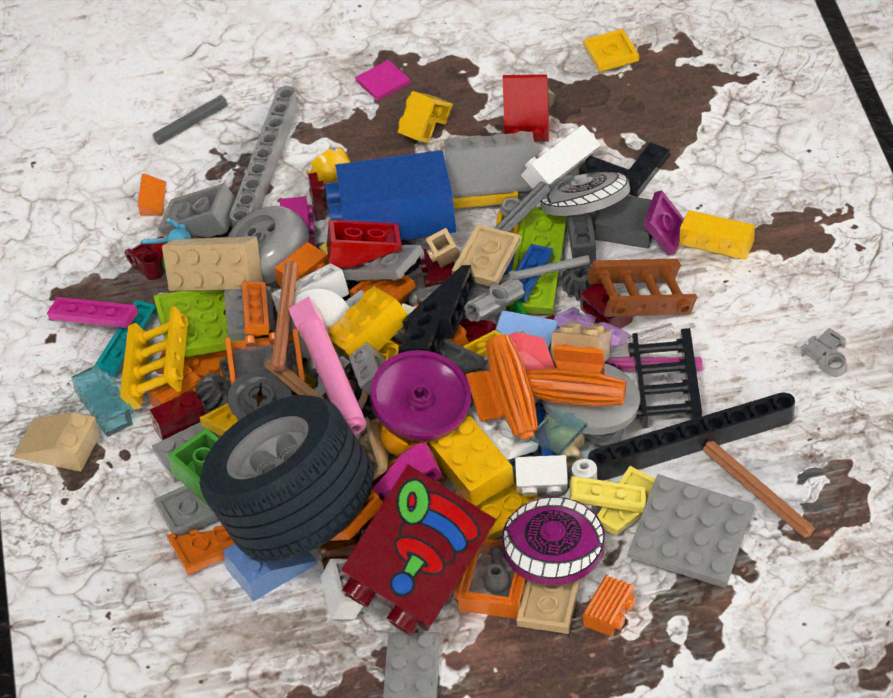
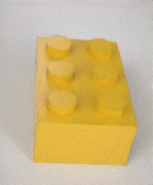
M373 286L363 294L362 298L354 306L346 311L345 315L337 323L330 326L327 333L335 351L350 361L349 356L367 342L379 351L403 327L402 321L409 314L394 297Z
M471 416L465 418L460 427L450 435L429 441V447L434 454L438 466L463 497L475 506L514 483L512 465Z

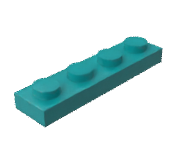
M135 300L133 305H136L138 313L131 324L137 323L146 331L157 314L155 304ZM118 327L95 363V372L117 378L124 365L128 328Z

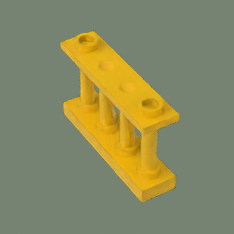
M175 306L170 308L169 322L148 331L143 330L137 323L128 326L120 397L133 410L142 407L145 392L168 383L176 392L181 391L187 327L189 323L186 315L181 313ZM168 332L167 339L149 346L151 339ZM166 350L165 357L147 364L148 357ZM164 368L163 375L145 382L147 374Z

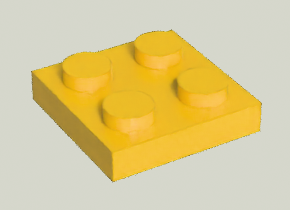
M623 28L583 39V46L598 72L639 61V54Z

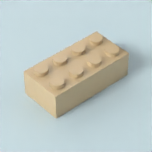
M257 237L174 239L162 246L169 291L241 289L242 281L263 282Z

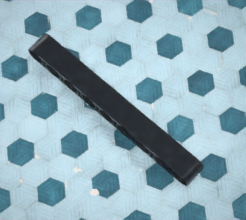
M786 392L777 393L596 448L590 451L588 459L592 460L597 466V480H608L624 475L629 466L640 470L702 451L708 441H714L718 445H722L787 425L794 420L795 398Z

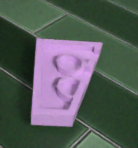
M575 307L555 315L554 320L558 321L559 327L566 325V322L581 323L580 327L600 324L604 325V329H611L610 347L612 348L627 342L628 332L609 323H596V317L590 314H586V316L580 315V310Z

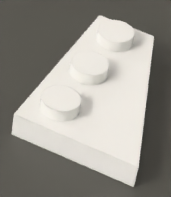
M476 407L469 408L466 417L471 416L507 460L537 450L539 442L533 438L520 440V437H514L506 419L480 422Z

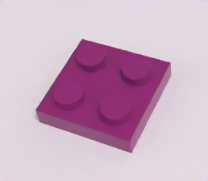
M661 190L654 193L643 225L668 256L676 253L680 242V227L684 218Z

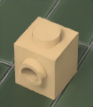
M447 228L426 238L430 249L426 251L432 262L438 261L441 268L459 258L460 252Z

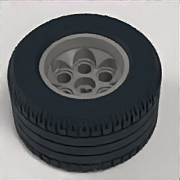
M296 395L263 405L232 425L216 441L206 456L200 475V489L203 498L242 552L257 559L284 560L303 555L327 543L356 518L369 498L374 480V469L368 454L340 410L332 402L316 396Z

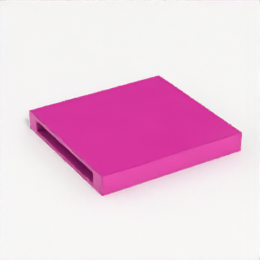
M389 60L355 77V81L377 101L411 84L410 79Z

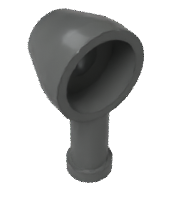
M499 547L490 549L491 566L487 569L483 580L485 589L495 594L504 592L510 584L508 573L502 567L501 556L503 555V550Z

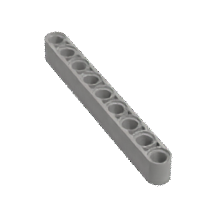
M282 86L275 93L230 212L232 229L243 217L262 207L298 109L296 91L292 86Z

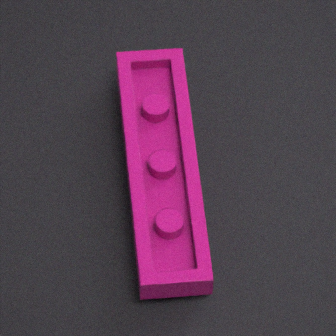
M57 297L47 311L50 320L128 328L138 313L136 305Z

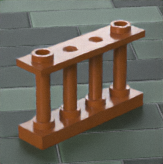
M678 258L593 260L587 275L589 284H603L607 292L609 301L604 311L605 317L691 314L697 300L696 294H682L675 280L681 266ZM655 282H666L672 295H661ZM624 283L630 296H619L613 284ZM634 283H645L651 295H640Z

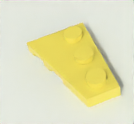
M629 466L619 483L646 487L647 503L655 478ZM602 507L597 516L604 530L617 536L640 519L642 513Z

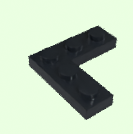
M650 142L630 169L589 155L579 168V175L595 172L623 174L629 180L630 192L628 194L639 197L669 158L670 149Z

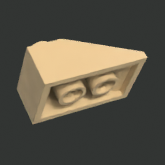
M74 412L35 418L32 420L16 449L14 457L81 472L100 437L96 418Z

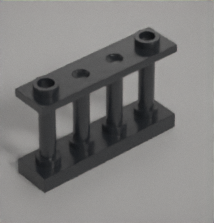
M681 329L680 338L676 339V341L639 344L638 334L632 333V343H628L629 357H634L637 387L640 394V405L636 416L637 420L642 419V427L648 428V416L686 413V415H690L691 420L701 417L702 407L691 329ZM669 351L682 353V359H679V362L641 365L640 354ZM680 371V374L685 373V380L679 383L644 385L643 374ZM683 392V394L688 395V400L681 404L646 405L645 395Z

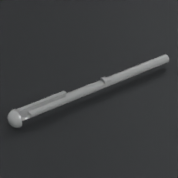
M589 255L519 271H508L509 274L503 275L498 285L510 279L522 280L590 264ZM441 284L411 291L408 295L409 304L414 307L415 303L423 302Z

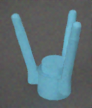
M167 218L166 222L177 229H173L169 233L168 238L143 239L142 244L168 243L174 239H191V235L185 230V225L178 224L174 220Z

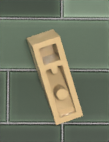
M366 417V427L358 441L371 459L375 479L387 471L389 452L381 441V430Z

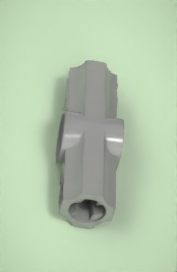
M510 279L500 285H492L486 293L466 303L464 306L466 317L471 322H479L489 315H498L502 308L522 298L525 293L523 284L518 279Z

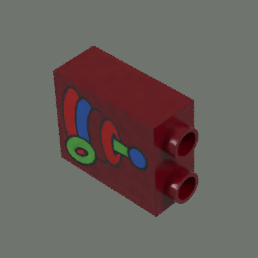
M407 464L340 570L339 576L347 581L341 592L366 608L369 607L374 598L388 606L392 610L386 620L408 635L413 636L418 626L428 631L497 519Z

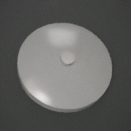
M605 364V375L626 380L624 405L590 407L553 403L542 400V404L548 415L563 427L583 434L604 435L620 431L633 422L638 413L640 394L636 384L627 374L611 365Z

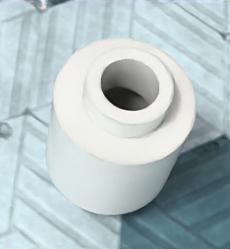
M589 459L577 460L572 465V476L597 480V466Z

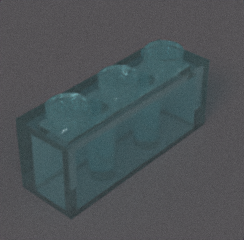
M95 365L71 377L75 393L90 414L96 418L97 424L107 437L133 425L131 419L133 414L132 407L129 403L122 400L118 387L111 385V379L106 371L102 372Z

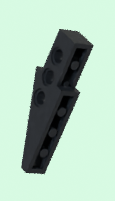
M461 265L403 319L405 333L402 344L398 347V354L415 350L439 354L444 339H454L465 312L464 306L469 302L476 285L471 265Z

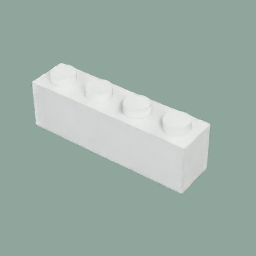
M584 125L577 130L573 127L564 135V140L561 137L558 138L551 145L552 149L546 147L538 154V159L533 157L524 165L527 169L521 176L532 189L542 181L550 187L588 158L601 145Z

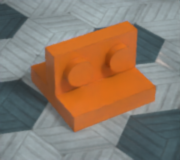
M404 275L398 280H363L349 290L352 297L360 290L365 293L375 286L394 297L402 305L408 301L407 293L416 286L413 279Z

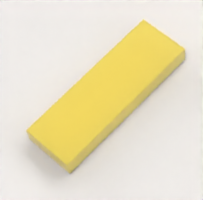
M572 476L570 479V500H575L582 504L643 513L646 505V487Z

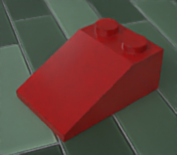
M547 74L503 75L504 134H513L520 131L532 132L534 142L549 141L550 121Z
M329 220L327 234L328 263L340 269L346 267L353 268L401 249L398 223Z

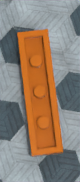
M242 281L244 334L256 337L269 335L266 283Z

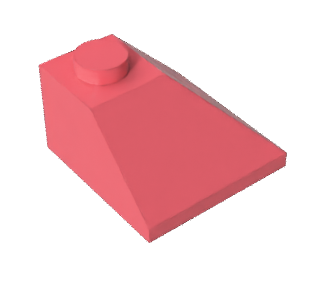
M520 332L509 334L526 371L555 368L544 338Z

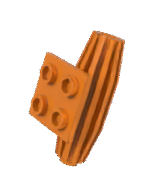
M509 334L488 339L486 347L489 370L466 374L479 420L481 422L505 418L514 437H520V440L532 438L535 436L534 432L538 430L535 401L523 361Z
M569 344L554 345L555 368L526 371L533 397L553 403L590 407L624 405L626 380L605 375L603 349L596 347H574Z

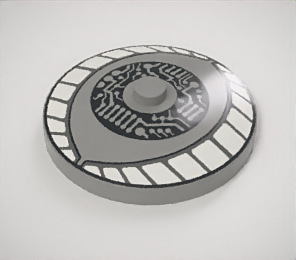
M595 172L577 175L550 186V192L540 201L543 212L556 216L579 215L597 211L625 198L630 192L629 180L627 176L615 172Z

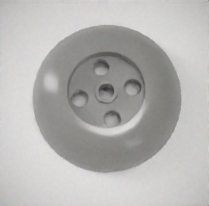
M268 206L257 209L243 217L234 226L228 237H257L263 282L269 284L276 281L275 267L309 241V230L305 221L293 210L282 206Z

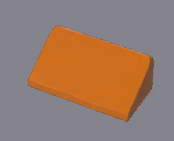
M142 174L138 198L140 216L163 214L166 181Z

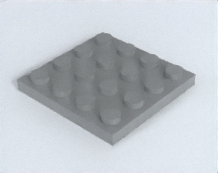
M657 474L627 557L726 588L754 504Z

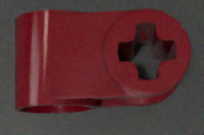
M141 241V244L136 247L128 248L124 251L131 266L136 268L146 279L157 280L163 276L164 268L160 253L150 244H142Z

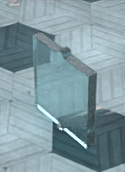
M556 407L538 426V430L534 432L535 436L529 439L541 445L542 449L547 448L561 455L588 424L575 417L574 413L569 414Z

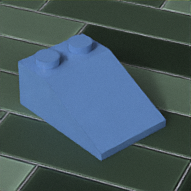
M236 544L223 550L227 571L253 602L317 564V560L310 552L290 559L274 561L248 556Z

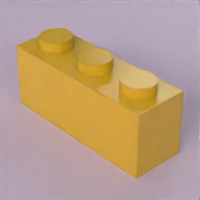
M688 210L680 227V245L746 260L754 243L755 225Z

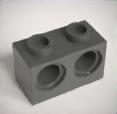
M591 213L568 216V235L572 258L589 255L590 264L588 265H591L593 260H596V243Z

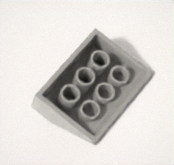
M520 131L513 134L498 133L493 136L478 135L472 138L444 140L446 167L453 198L533 190L521 176L527 169L524 165L530 159L536 157L532 132Z

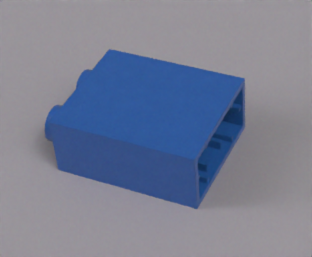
M443 150L335 164L338 181L325 183L330 220L398 223L401 240L431 236L444 228H447L449 233H456L452 190Z

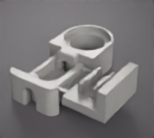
M828 328L818 339H816V336H812L808 340V345L804 343L801 346V356L803 357L805 354H808L819 362V369L828 375L837 377L845 373L846 358L835 347L842 346L844 348L846 346V338L831 328ZM831 361H840L842 363L838 368H832L828 364Z

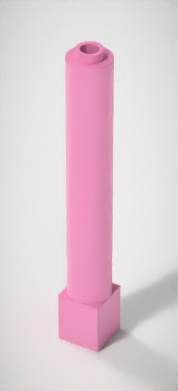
M308 296L288 308L296 328L302 334L330 402L340 410L355 435L359 434L365 429L366 420L326 331L328 328L319 308Z

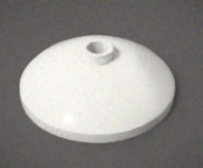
M325 289L304 291L295 296L293 300V305L309 296L319 308L328 329L331 325L337 323L349 309L347 303L339 295ZM292 316L289 334H293V329H297ZM298 330L301 356L311 360V355L302 334Z

